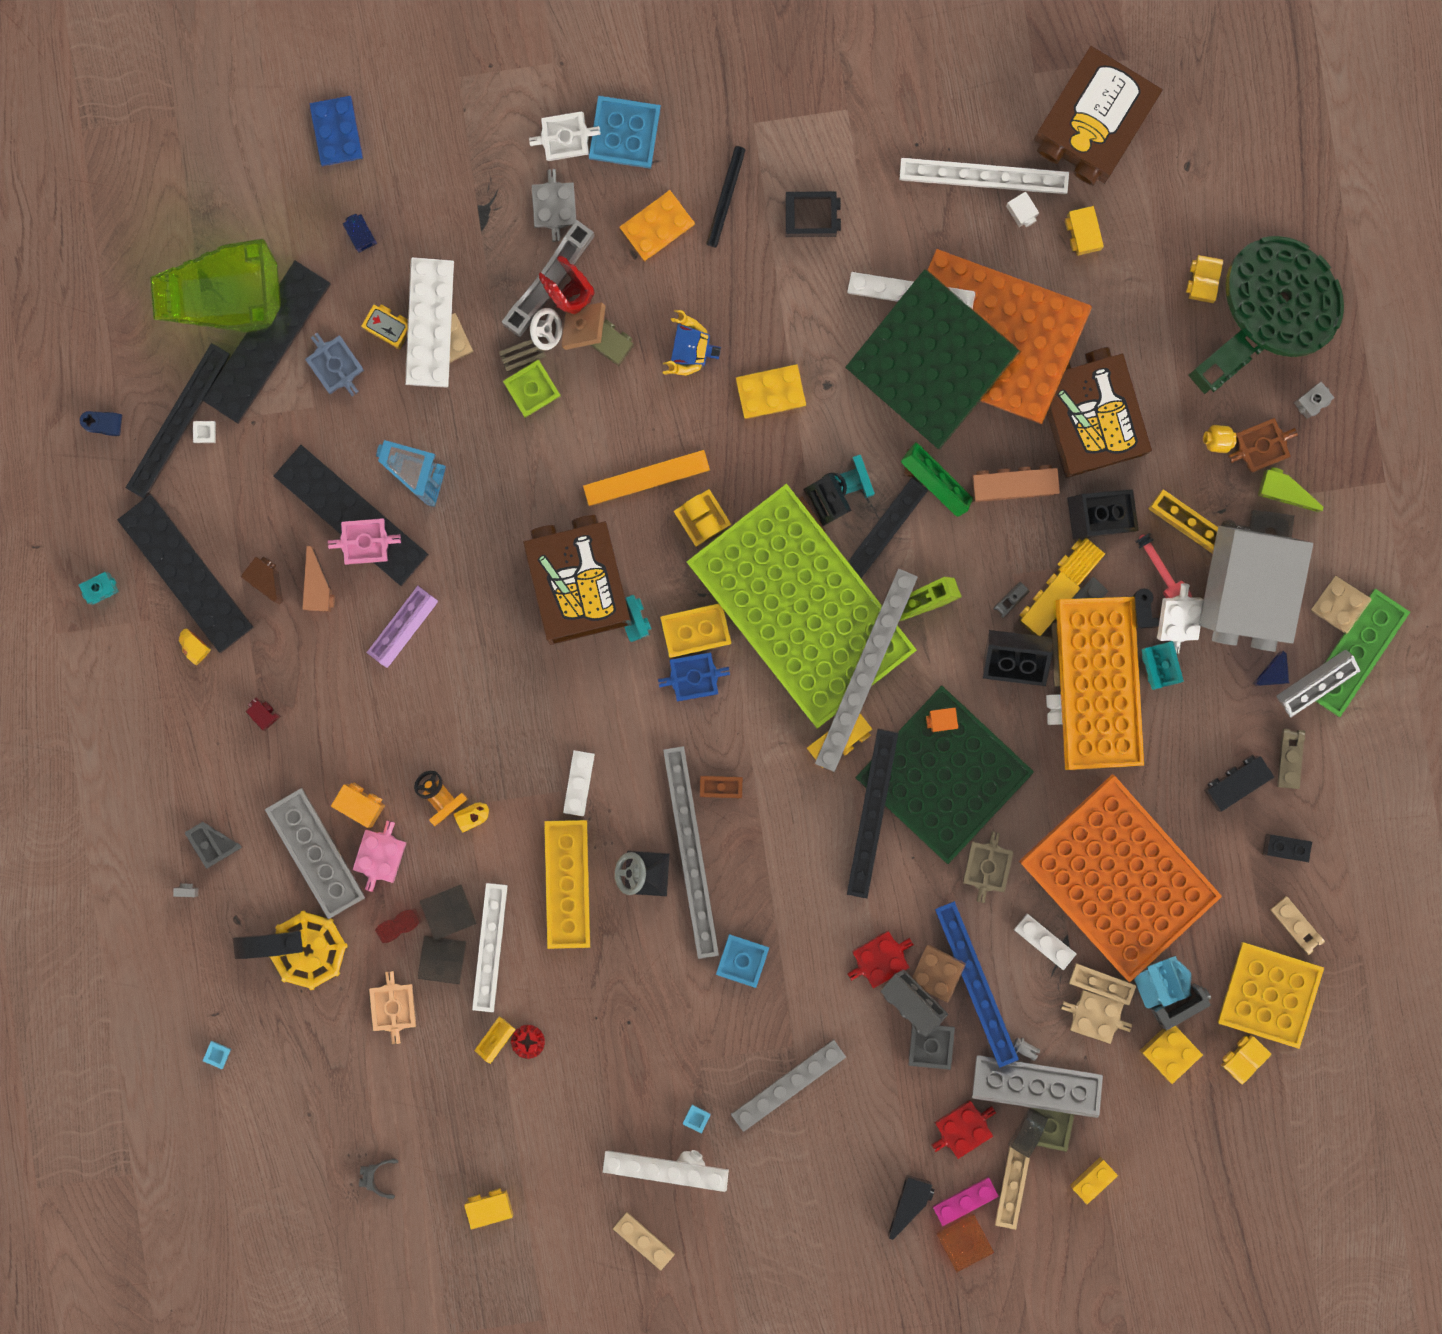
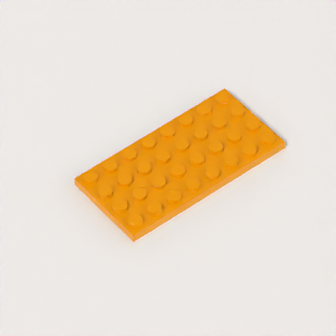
M1135 597L1056 600L1065 770L1144 766Z

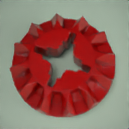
M523 1025L517 1028L512 1035L511 1046L519 1057L525 1059L535 1058L544 1049V1035L536 1026ZM527 1033H529L530 1040L537 1042L531 1044L528 1051L525 1044L519 1043V1041L526 1039Z

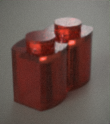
M411 908L399 913L393 919L382 922L375 931L382 943H389L400 937L402 933H407L417 928L422 920L416 909Z

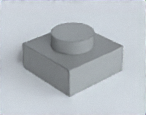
M180 883V887L174 888L173 897H198L199 888H193V884Z

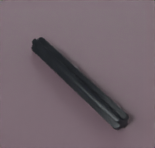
M735 146L710 228L706 242L710 247L716 248L743 162L746 150L740 146Z

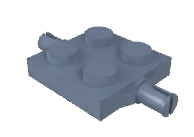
M319 333L314 334L316 338L312 336L311 339L318 348L305 360L328 393L332 394L337 389L346 387L351 397L355 395L353 391L357 394L359 391L352 381L365 370L342 337L339 335L332 341L324 343Z

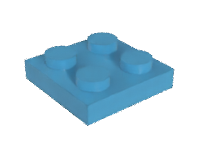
M729 934L716 975L756 988L769 947Z

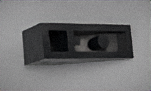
M906 1175L888 1233L889 1239L894 1240L926 1206L927 1201L932 1200L935 1189L932 1188L931 1182Z

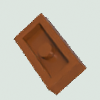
M700 776V797L742 798L743 777Z

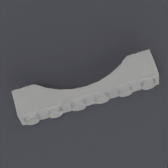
M576 220L541 273L559 286L567 272L559 263L557 257L563 256L568 259L570 264L574 265L595 237L594 232ZM539 276L502 320L503 326L518 337L523 335L531 324L534 315L543 308L550 298Z

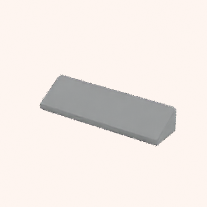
M1344 650L1282 691L1276 697L1291 718L1361 670L1354 656L1347 650Z

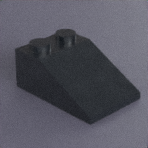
M1133 489L1087 493L1067 498L1073 539L1139 531Z

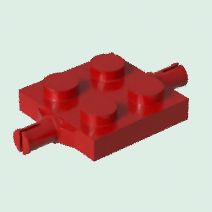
M887 930L852 951L857 960L858 968L847 974L851 981L863 975L874 989L891 979L896 973L910 968L904 958L903 951L914 946L910 937L898 944Z
M968 1100L934 1122L940 1131L941 1139L931 1144V1146L937 1152L947 1145L957 1159L993 1137L986 1120L997 1113L992 1106L981 1113L975 1108L971 1100Z

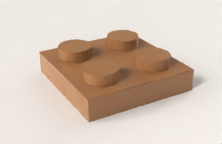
M927 945L912 978L929 994L949 1002L966 963L931 945Z

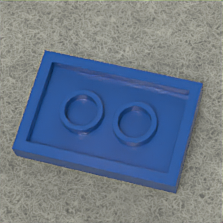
M351 95L309 103L321 166L363 159Z

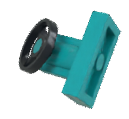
M861 454L852 458L855 469L842 474L831 472L835 475L844 496L863 489L865 498L875 495Z

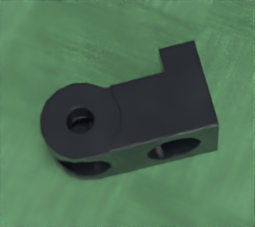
M1145 588L1138 590L1133 596L1135 597L1136 629L1158 627V618H1152L1151 603L1154 598L1153 593Z

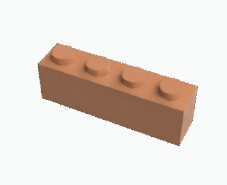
M1052 465L1039 466V470H1031V467H1020L1017 472H1010V469H998L997 473L989 474V470L977 471L976 475L971 477L974 502L1052 496L1060 493L1058 468H1052Z

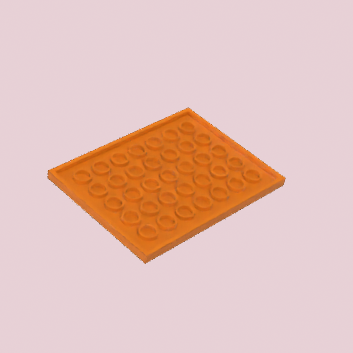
M936 249L928 271L947 287L975 291L973 310L1021 350L980 401L1042 424L1092 306Z
M1113 774L1019 861L1129 983L1222 897Z

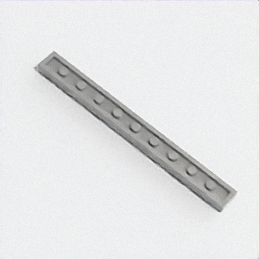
M898 568L815 762L816 765L835 772L916 583L917 576Z
M684 746L664 749L698 959L719 956Z

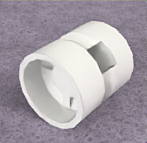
M1061 694L1046 695L1047 708L1051 709L1047 715L1048 725L1063 724Z

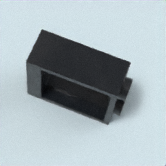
M837 191L786 192V237H836L837 231H841V218H837V210H841V198L837 197ZM794 199H831V228H795Z

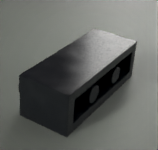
M1254 755L1247 757L1242 761L1244 765L1238 769L1236 766L1225 772L1226 776L1221 780L1215 778L1207 784L1208 788L1204 791L1218 812L1227 809L1274 778V775L1261 756L1254 757Z

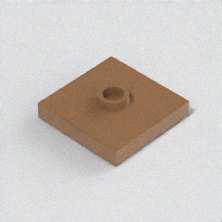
M601 302L586 305L577 314L566 312L561 347L567 350L601 343L606 306Z

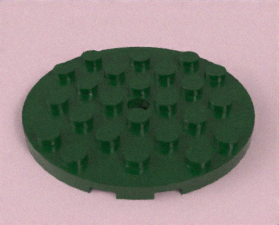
M1269 236L1248 244L1233 259L1226 277V297L1229 309L1240 329L1261 348L1287 357H1301L1312 354L1328 344L1341 326L1344 314V299L1339 280H1335L1328 262L1321 255L1317 256L1309 250L1310 246L1288 237ZM1281 292H1284L1288 296L1289 300L1287 302L1282 297V295H1280Z

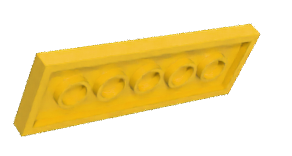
M587 820L545 821L547 948H590Z

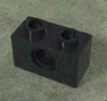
M1266 834L1262 855L1309 863L1312 841Z

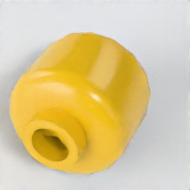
M1212 425L1204 433L1203 442L1211 452L1228 453L1231 448L1235 447L1236 433L1229 426Z

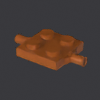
M1270 419L1236 433L1239 451L1228 455V458H1232L1230 459L1231 463L1243 458L1250 473H1253L1291 457L1287 448V440L1298 436L1296 432L1289 435L1296 431L1295 428L1283 432L1278 427L1276 419Z

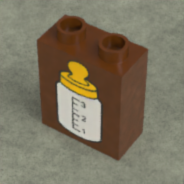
M1090 46L1034 138V141L1040 144L1037 152L1052 163L1058 164L1061 158L1075 165L1073 174L1086 184L1094 186L1097 180L1105 184L1163 89L1093 46Z

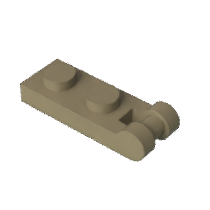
M1287 728L1282 730L1277 787L1300 789L1305 730H1297V732L1290 731ZM1290 739L1296 740L1295 746H1289Z

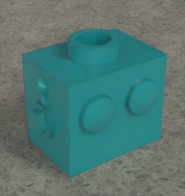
M103 572L79 584L82 597L86 600L87 604L91 605L99 603L119 592L115 578H112L108 572Z

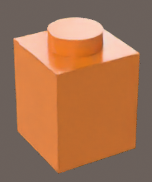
M956 708L929 711V716H926L927 728H931V732L958 729Z

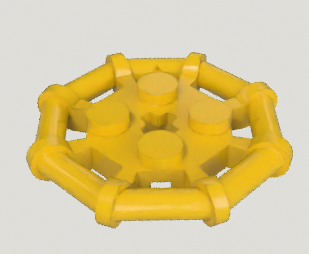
M304 910L284 923L276 925L275 934L290 932L288 929L301 923L303 928L300 930L302 948L310 944L311 949L314 950L313 954L310 953L308 956L305 955L304 951L301 953L285 954L292 966L288 971L280 958L285 955L271 956L270 958L279 972L282 982H289L315 990V987L335 976H339L344 952L348 947L332 918L328 919ZM308 922L322 925L321 930L308 928ZM327 930L336 944L330 945L324 935ZM330 950H336L333 963H328ZM322 966L328 970L316 978L313 971ZM296 969L308 973V979L293 974Z

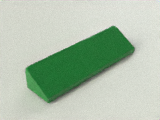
M915 442L902 458L901 463L956 517L968 512L973 497Z

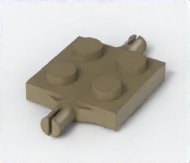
M991 831L989 843H971L963 878L964 884L973 885L979 889L976 901L980 902L981 900V903H985L987 891L995 890L1005 893L1014 851L998 846L1000 833Z

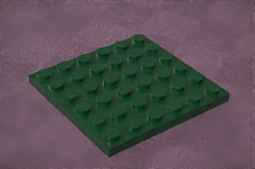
M924 269L845 368L937 449H941L1021 350L932 273Z
M941 685L898 731L885 806L948 865L1028 780L1034 771ZM956 708L958 729L931 732V728H927L926 716H929V711ZM871 761L855 777L865 788H867Z

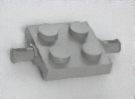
M551 169L547 170V183L531 186L534 228L545 227L551 229L552 242H556V236L558 242L561 241L560 229L565 226H573L576 221L574 183L556 182V169H552V177Z

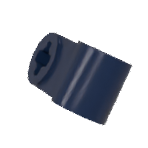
M86 411L80 416V424L86 431L91 433L120 436L122 414ZM91 417H92V419L95 420V423H91V427H90V426L86 423V421H90V419H91Z

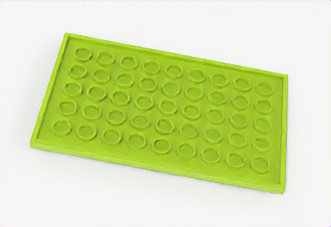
M786 483L689 559L687 564L818 729L836 714L882 605ZM898 625L872 685L917 651Z

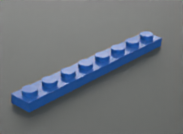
M955 901L936 908V913L954 957L966 963L961 975L999 1068L1018 1061V1056Z

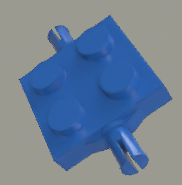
M711 653L671 659L670 677L658 679V683L667 681L666 683L659 684V688L672 685L677 702L717 695L718 677L730 675V671L721 673L722 671H728L729 666L716 669Z

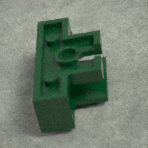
M1240 330L1188 376L1204 394L1209 390H1212L1214 393L1252 360L1250 356L1254 352L1258 355L1264 349L1258 345L1253 348L1247 341L1245 333ZM1216 363L1224 374L1210 384L1203 376V373Z

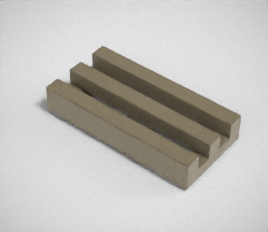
M530 339L499 353L506 371L509 372L545 358L544 350L533 347L510 357H505L509 353L533 345L534 343ZM536 351L540 352V354L536 356L530 357L528 359L512 364L510 366L508 365V362L521 358Z

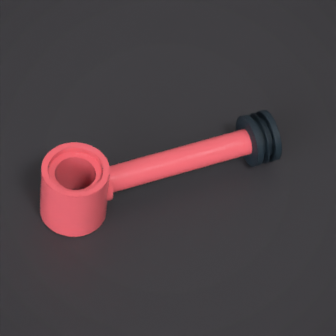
M1151 534L1141 535L1135 542L1139 543V549L1144 547L1168 586V589L1163 591L1165 598L1179 596L1181 584H1184V582L1181 580L1175 583L1151 544L1154 540L1149 537ZM1189 591L1188 596L1192 598V595Z

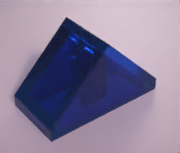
M1279 651L1252 684L1255 686L1288 684L1287 653Z

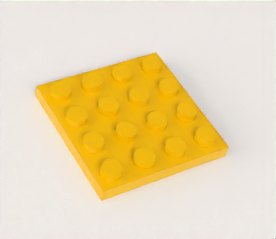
M1242 942L1217 1023L1300 1049L1324 967Z

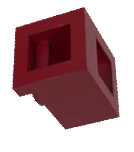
M257 697L247 705L249 709L245 711L262 731H266L281 717L278 713H272L274 709L267 701L263 703Z

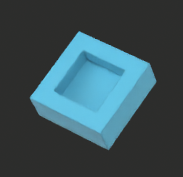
M211 1041L203 1062L223 1069L231 1048Z
M692 1104L683 1121V1125L702 1134L711 1113Z

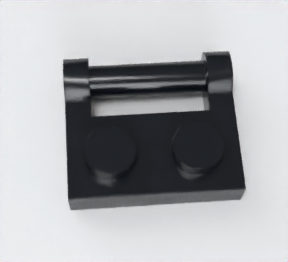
M833 473L803 489L805 494L809 495L821 519L820 523L822 526L852 511ZM815 490H817V492H818V494H819V496H820V498H821V500H822V502H823V504H824V506H825V508H826V510H827L829 516L827 515V513H826V511H825V509H824V507H823V505H822V503H821V501H820V499H819V497H818V495H817V493H816Z

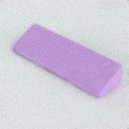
M417 586L366 653L388 668L438 601Z

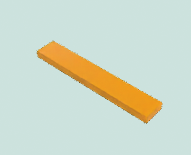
M702 450L583 485L588 505L592 506L710 471L705 451Z

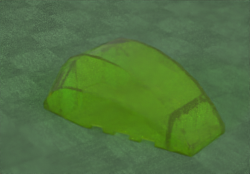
M264 239L225 244L217 247L214 251L201 254L196 259L183 262L178 267H172L150 277L153 318L155 320L245 333L269 327L281 307L278 265Z

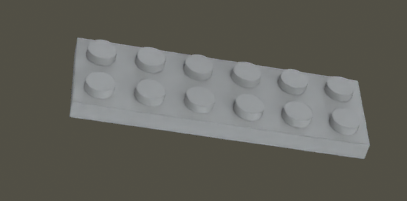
M303 788L265 809L328 919L366 898Z
M977 1055L972 1098L1098 1118L1100 1114L1103 1075L1017 1061L999 1068L995 1058Z

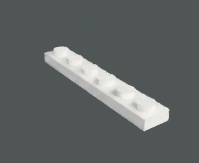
M851 272L848 293L898 302L914 282ZM948 287L973 309L975 291Z
M486 883L472 1010L494 1012L508 885Z
M605 1151L603 1173L725 1192L727 1191L729 1169Z

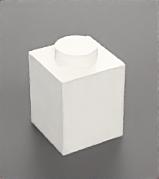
M1027 192L1022 193L1007 203L1006 207L1018 227L1022 225L1028 227L1037 221L1036 217L1039 212Z

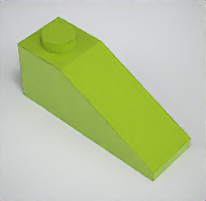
M1271 467V470L1264 471L1258 496L1315 512L1323 511L1324 507L1289 475L1283 474V470Z
M942 577L911 592L899 622L942 607L961 598L962 596L955 578Z

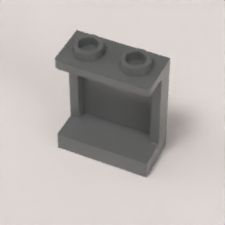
M1196 984L1191 985L1196 997L1168 1013L1160 1005L1150 1008L1160 1027L1169 1030L1211 1006L1209 1002L1211 996L1207 989Z

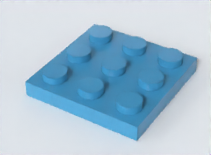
M598 96L594 127L599 126L601 134L592 136L589 159L651 169L661 105Z

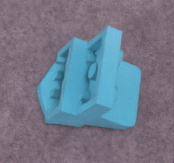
M1176 956L1148 966V970L1141 972L1134 978L1146 1008H1152L1160 1004L1165 1007L1192 996L1190 993L1191 972L1177 960Z

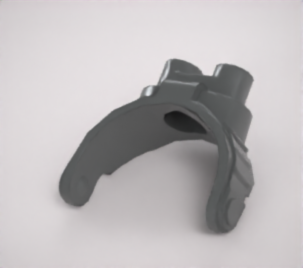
M390 1159L381 1161L376 1165L369 1164V1167L361 1166L360 1175H363V1179L360 1178L359 1187H366L367 1190L373 1191L381 1197L394 1199V1194L383 1193L376 1187L374 1174L379 1166L386 1163L395 1164L398 1163V1160Z

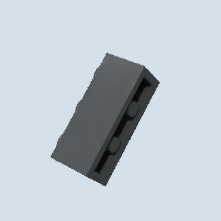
M905 970L896 973L880 991L886 1001L893 1004L899 1010L901 1016L908 1019L914 1025L916 1031L925 1037L934 1032L949 1015Z

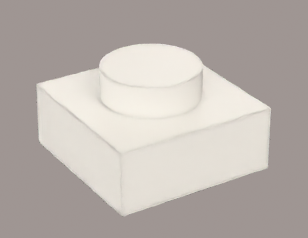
M193 421V443H216V422Z

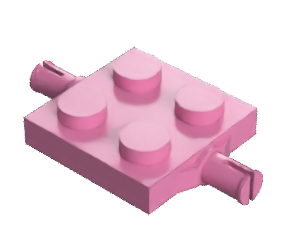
M385 519L341 522V538L339 540H328V544H334L328 545V548H341L344 553L345 565L388 561V544L401 543V539H397L401 538L400 534H387Z
M386 820L383 832L376 833L370 830H365L353 870L369 877L365 890L373 892L376 880H385L391 883L395 881L407 842L398 840L391 835L394 822Z

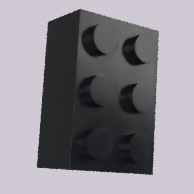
M989 630L983 661V679L1046 686L1052 657V637Z

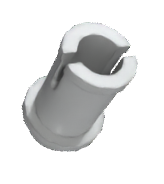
M1017 1037L1013 1042L1016 1054L1019 1052L1033 1061L1036 1060L1038 1057L1036 1054L1040 1053L1039 1048L1025 1042L1024 1038L1019 1039Z

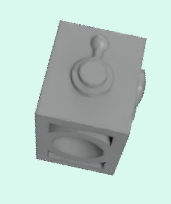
M1320 382L1296 400L1294 404L1298 411L1308 419L1311 416H1316L1321 411V408L1327 407L1331 400L1334 399V396L1330 393L1329 388Z

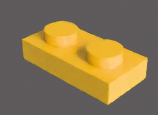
M499 1016L474 1051L491 1064L513 1034L515 1028Z

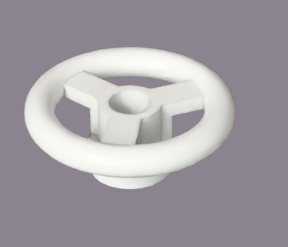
M551 308L539 310L534 315L530 325L531 339L535 346L541 350L554 348L562 335L561 318ZM548 314L546 320H539L543 315ZM553 319L556 323L555 336H553L551 326ZM538 337H546L549 343L543 344L539 341Z

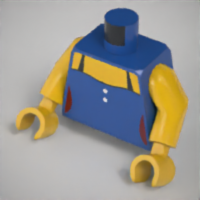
M674 310V312L678 313L679 317L678 319L671 318V321L681 324L677 325L671 361L663 363V365H668L669 371H663V374L673 373L687 376L704 367L707 357L719 359L721 347L709 345L710 335L707 329L697 320L687 316L684 311Z

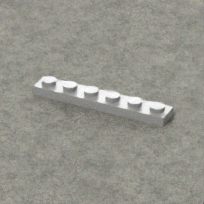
M833 1039L731 1113V1116L742 1131H746L845 1059V1054Z

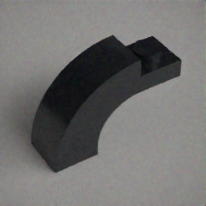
M301 931L233 938L235 959L271 957L303 952Z

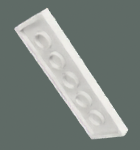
M411 258L405 385L448 387L454 261Z

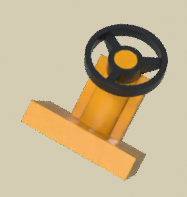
M426 771L415 781L414 789L416 794L423 799H428L438 812L429 819L433 826H437L468 800L464 793L454 798L443 785L442 777L436 771ZM432 774L430 779L419 786L420 781L425 776ZM418 790H425L423 792L424 795H421Z

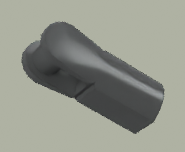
M1019 582L993 609H997L1003 618L1030 592L1029 589ZM1006 599L1012 604L1009 608L1003 604Z

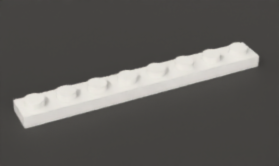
M901 158L899 180L1067 194L1069 172Z

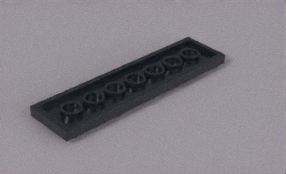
M295 260L220 372L203 401L239 424L331 283Z
M300 445L275 473L274 477L341 535V522L385 519L387 534H400L401 538L397 539H401V543L388 544V561L373 563L401 587L428 557V553L304 446Z
M152 494L148 495L117 519L219 653L225 651L254 628Z

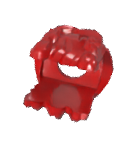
M558 256L557 260L570 276L571 281L560 291L556 283L545 277L541 272L539 273V279L549 297H551L559 309L567 313L577 314L591 302L595 294L594 288L575 265L570 264L567 258ZM580 294L575 300L569 301L573 295Z

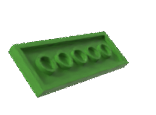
M1377 589L1372 590L1368 596L1371 598V602L1348 634L1344 633L1324 662L1326 663L1342 651L1347 650L1354 656L1361 670L1315 701L1338 717H1341L1410 613V611Z

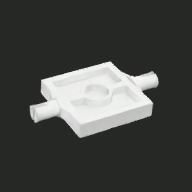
M581 111L541 118V136L530 137L529 141H531L530 146L542 144L545 148L546 160L553 161L589 155L588 137L600 135L601 132L599 126L587 128L584 113Z
M1186 583L1181 584L1179 596L1163 598L1157 639L1160 641H1173L1176 654L1180 653L1181 642L1198 640L1200 633L1199 622L1204 599L1201 597H1189L1190 585Z

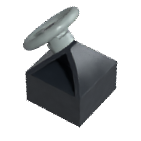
M628 850L627 853L619 858L615 866V882L619 890L626 895L667 896L670 853ZM626 861V870H623L622 866ZM621 876H625V886L622 882Z

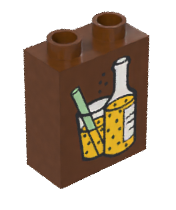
M1109 347L1086 353L1087 364L1071 368L1070 362L1068 363L1048 409L1047 417L1065 478L1142 457L1152 451L1124 354L1112 356Z
M596 515L576 518L571 521L572 530L559 533L556 532L555 525L535 528L530 531L532 539L523 541L549 645L632 625L606 521L598 523Z

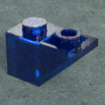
M353 214L345 219L346 222L342 223L358 253L377 244L362 214Z

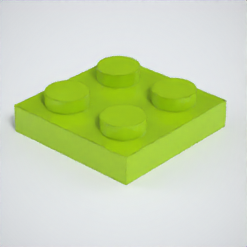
M539 360L503 381L525 418L561 397Z

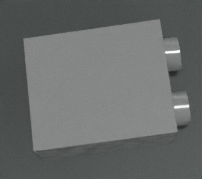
M1218 525L1199 626L1213 630L1212 641L1237 646L1239 635L1252 637L1250 647L1276 652L1278 641L1293 644L1313 543L1296 538Z

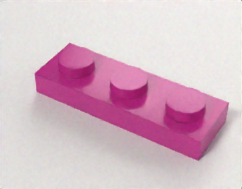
M987 1177L932 1207L942 1226L999 1196L990 1178Z

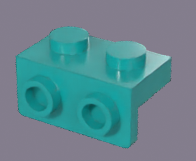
M635 595L626 597L632 625L624 628L629 641L634 642L649 636L648 630L652 628L648 618H643L641 610H644L641 599H636Z
M1173 641L1141 650L1142 660L1148 673V682L1152 690L1184 682Z

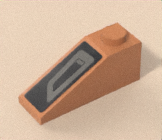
M307 546L303 610L331 612V607L334 608L335 595H332L331 587L314 548Z

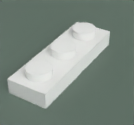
M573 751L563 813L578 816L585 815L595 754Z
M1026 914L1014 928L1019 935L1062 970L1076 956L1073 950L1029 914Z

